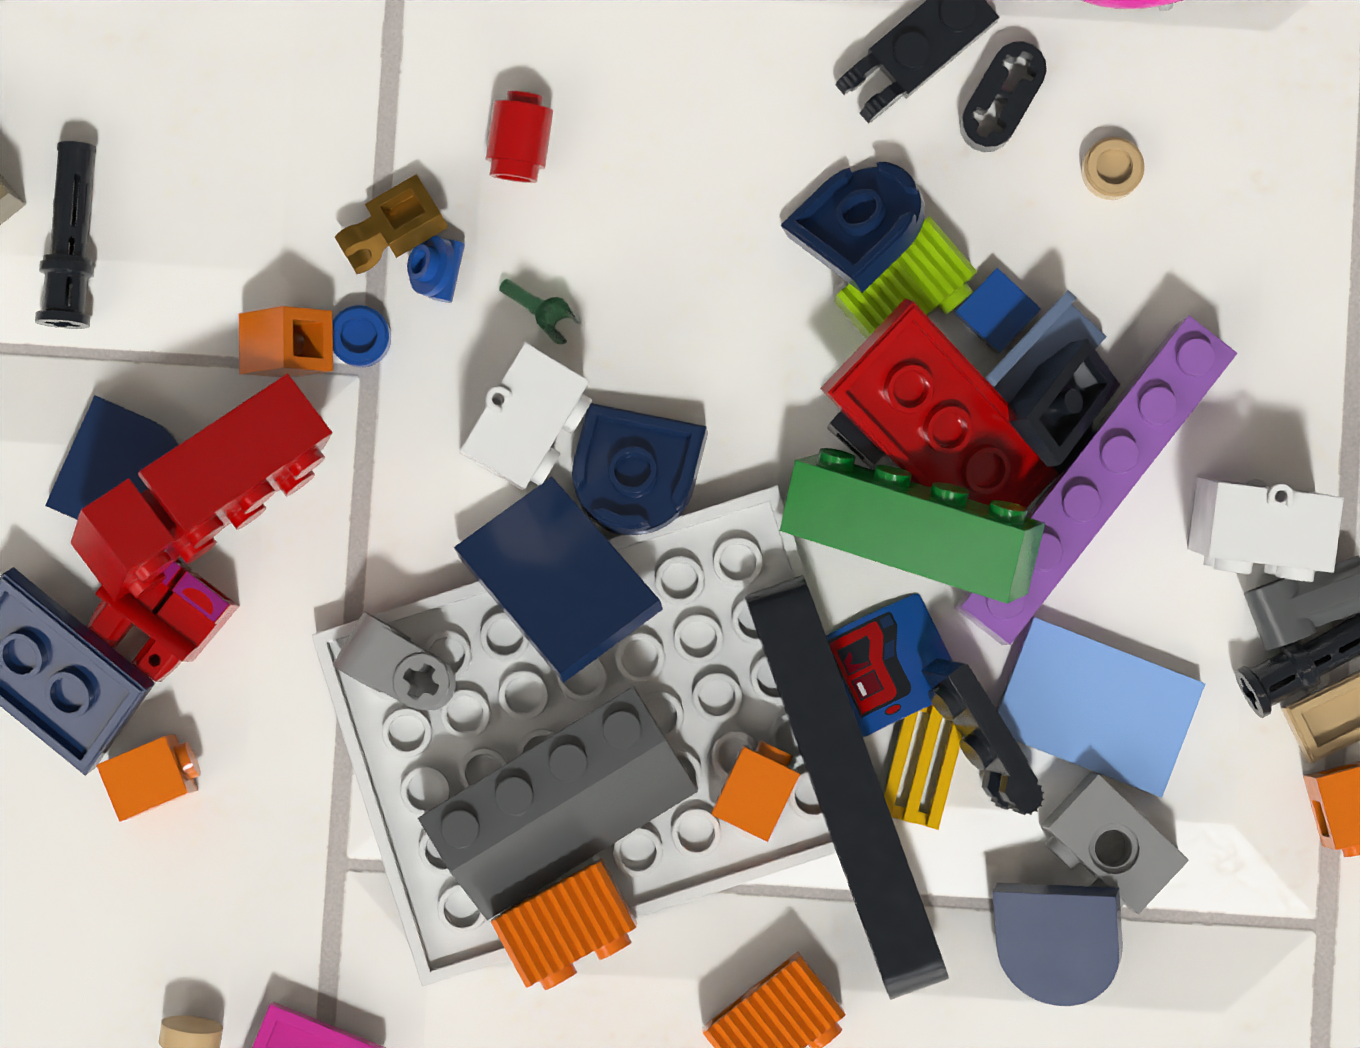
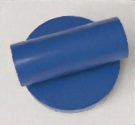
M435 235L416 246L412 250L407 262V272L413 290L418 294L428 296L430 299L452 303L465 244Z

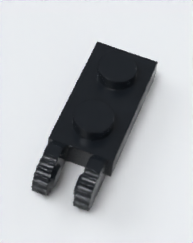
M926 0L870 47L868 55L863 57L839 78L835 86L845 95L850 91H855L866 81L868 76L878 68L881 69L892 84L882 92L875 94L864 104L860 115L869 124L901 97L904 96L906 99L993 27L1000 17L986 0Z
M939 658L935 659L921 670L932 688L928 692V696L936 710L947 720L953 721L963 736V739L959 741V745L966 758L977 769L984 770L981 787L986 795L992 798L991 802H994L995 806L1005 810L1012 809V811L1022 815H1032V812H1038L1037 809L1042 807L1041 803L1044 800V792L1041 790L1042 786L1037 784L1039 780L1029 766V761L970 666L965 663Z

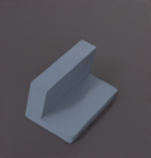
M1069 290L1056 301L985 377L1008 404L1037 367L1070 342L1088 339L1096 349L1107 337L1072 305L1077 297Z

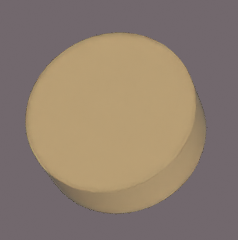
M1121 137L1101 139L1089 149L1083 159L1081 166L1083 182L1087 189L1099 198L1105 200L1124 198L1141 182L1145 168L1144 159L1136 145Z
M196 1016L166 1017L161 1021L158 1043L162 1048H220L223 1026L216 1021Z

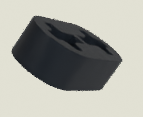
M1019 41L1003 46L995 55L960 120V133L964 141L972 149L981 152H994L1002 148L1010 140L1042 85L1047 72L1046 60L1042 52L1033 44ZM1019 57L1024 58L1029 62L1026 72L1034 78L1032 81L1022 78L1012 94L1001 89L1009 75V70L1002 63L1006 61L1014 64ZM994 100L1005 105L997 119V124L1004 129L1003 132L999 133L992 130L987 137L980 136L976 132L979 122L972 115L977 113L984 116Z

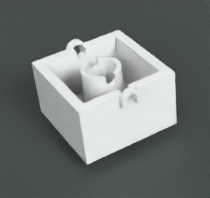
M525 342L500 385L487 392L484 400L485 410L459 453L520 490L526 489L530 481L537 485H542L560 455V452L551 448L560 430L564 429L570 434L572 431L574 432L592 402V399L583 394L590 381ZM492 399H499L502 405H495Z
M1197 477L1188 550L1204 555L1203 565L1214 567L1215 570L1251 574L1253 563L1265 564L1264 573L1275 574L1276 577L1313 582L1315 570L1334 573L1344 498L1318 492L1294 490L1285 484H1276L1270 487L1260 479H1252L1247 483H1238Z

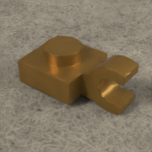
M415 174L365 203L371 217L342 229L334 238L355 273L361 274L370 270L379 262L383 251L388 246L397 258L449 227L420 178Z

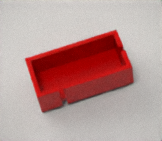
M287 373L140 470L138 476L148 488L141 494L128 478L81 509L70 543L114 602L129 592L138 599L150 592L166 578L163 571L181 557L186 564L195 561L217 543L214 536L231 523L236 530L245 527L266 510V506L263 503L276 492L281 490L287 497L312 480L315 476L312 470L326 458L321 450L324 449L333 432Z

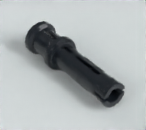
M60 141L57 143L58 157L53 199L50 254L43 255V260L39 264V272L44 274L45 278L42 310L35 313V323L56 328L86 329L90 327V316L85 314L87 279L94 277V266L92 265V260L86 258L96 146L77 141Z
M1360 614L1345 620L1338 626L1304 644L1295 641L1281 646L1279 654L1251 669L1246 666L1236 669V681L1253 711L1260 718L1270 715L1273 705L1301 690L1306 694L1311 693L1320 684L1321 676L1360 656Z

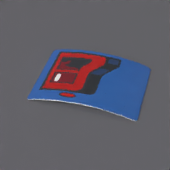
M913 594L826 635L862 737H867L898 720L932 705L928 696V692L932 688L921 670L937 658L953 661L919 594Z

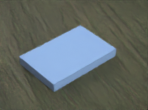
M1032 617L996 710L1017 742L1162 798L1206 683Z

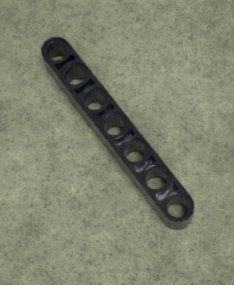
M801 575L745 595L756 632L890 1000L948 980L949 976L804 576Z

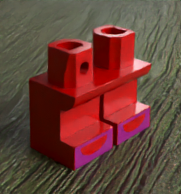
M178 559L163 571L166 578L158 586L138 599L129 592L114 602L104 587L101 586L95 595L102 599V601L95 609L87 627L112 648H116L133 625L137 626L151 638L131 663L153 681L162 682L181 662H193L239 608V605L198 573L191 572L192 569Z

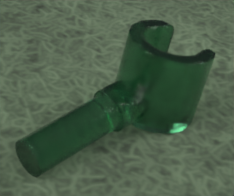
M505 279L499 287L500 292L535 315L536 323L556 344L567 343L563 335L554 328L559 320L571 318L575 323L581 324L580 318L562 298L551 297L543 300L540 297H535L509 279Z

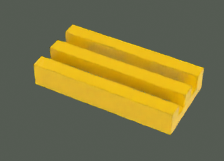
M932 704L902 719L883 795L891 817L939 830L960 749L959 741L962 740L963 736L952 721L928 814L919 812L922 794L943 717ZM921 711L929 713V718L906 807L904 808L896 806L895 801L918 712Z

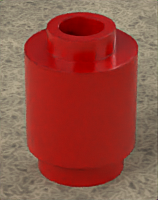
M507 91L506 100L493 102L485 157L487 161L491 162L489 172L491 177L513 182L537 183L539 169H545L553 118V110L542 106L543 96L523 91Z

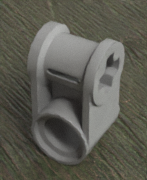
M363 611L333 663L334 667L360 683L378 692L382 691L402 704L416 710H437L445 706L453 698L456 689V676L452 667L447 662L410 641L411 638L365 611ZM433 667L435 671L432 675V680L439 685L438 690L435 694L423 693L418 698L416 693L419 686L416 682L412 681L413 674L416 671L427 673Z

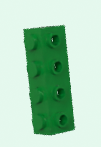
M820 448L819 454L795 460L779 531L1006 604L1028 594L1045 522L1026 517L1027 508L1003 500H991L990 505L968 499L969 491L953 484L934 482L931 488L911 482L912 473L893 466L877 465L875 470L855 464V455L838 449Z

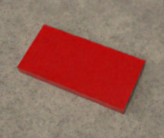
M906 298L820 388L895 467L912 473L911 482L931 488L934 482L953 484L969 491L968 499L990 505L991 500H1003L1028 508L1059 474L1053 466L1047 467L1011 425L1008 413L1009 404L925 313L913 301Z

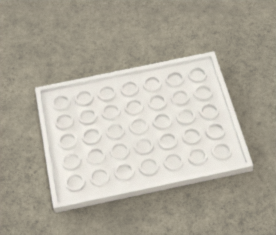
M778 486L677 517L666 527L652 533L621 535L608 539L660 599L663 610L565 683L560 680L479 581L373 615L411 638L410 641L440 657L452 667L456 676V689L453 698L445 706L437 710L424 711L408 707L384 692H378L360 683L333 666L335 659L358 620L311 635L422 987L508 960L510 957L490 922L493 917L487 921L452 876L419 822L418 817L633 686L637 689L698 792L509 908L601 858L605 861L634 917L638 918L836 854L745 600V595L803 575L818 612L794 535L779 531L785 507ZM433 667L427 673L416 671L413 674L412 681L416 682L419 686L416 693L418 698L423 693L435 694L438 690L439 685L432 680V675L435 671ZM759 740L792 755L793 758L788 767L800 773L768 842L711 815L714 803L742 745L755 751Z

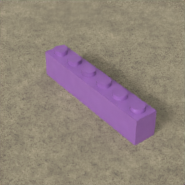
M1190 315L1178 322L1094 428L1060 475L1058 474L1026 515L1028 518L1045 522L1028 594L1006 604L967 591L955 606V609L1001 645H1011L1238 353Z

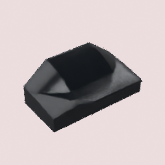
M1088 339L1070 342L1040 364L1009 403V422L1047 467L1053 466L1060 475L1092 432L1093 421L1121 384Z

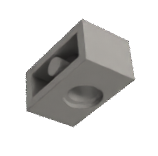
M1092 772L1079 783L1041 824L1052 836L1045 845L1071 870L1080 862L1097 878L1090 886L1119 887L1120 907L1125 905L1137 914L1143 911L1189 861L1182 852L1099 774ZM1117 830L1124 839V852L1117 861L1104 864L1097 858L1095 852L1096 841L1104 832Z

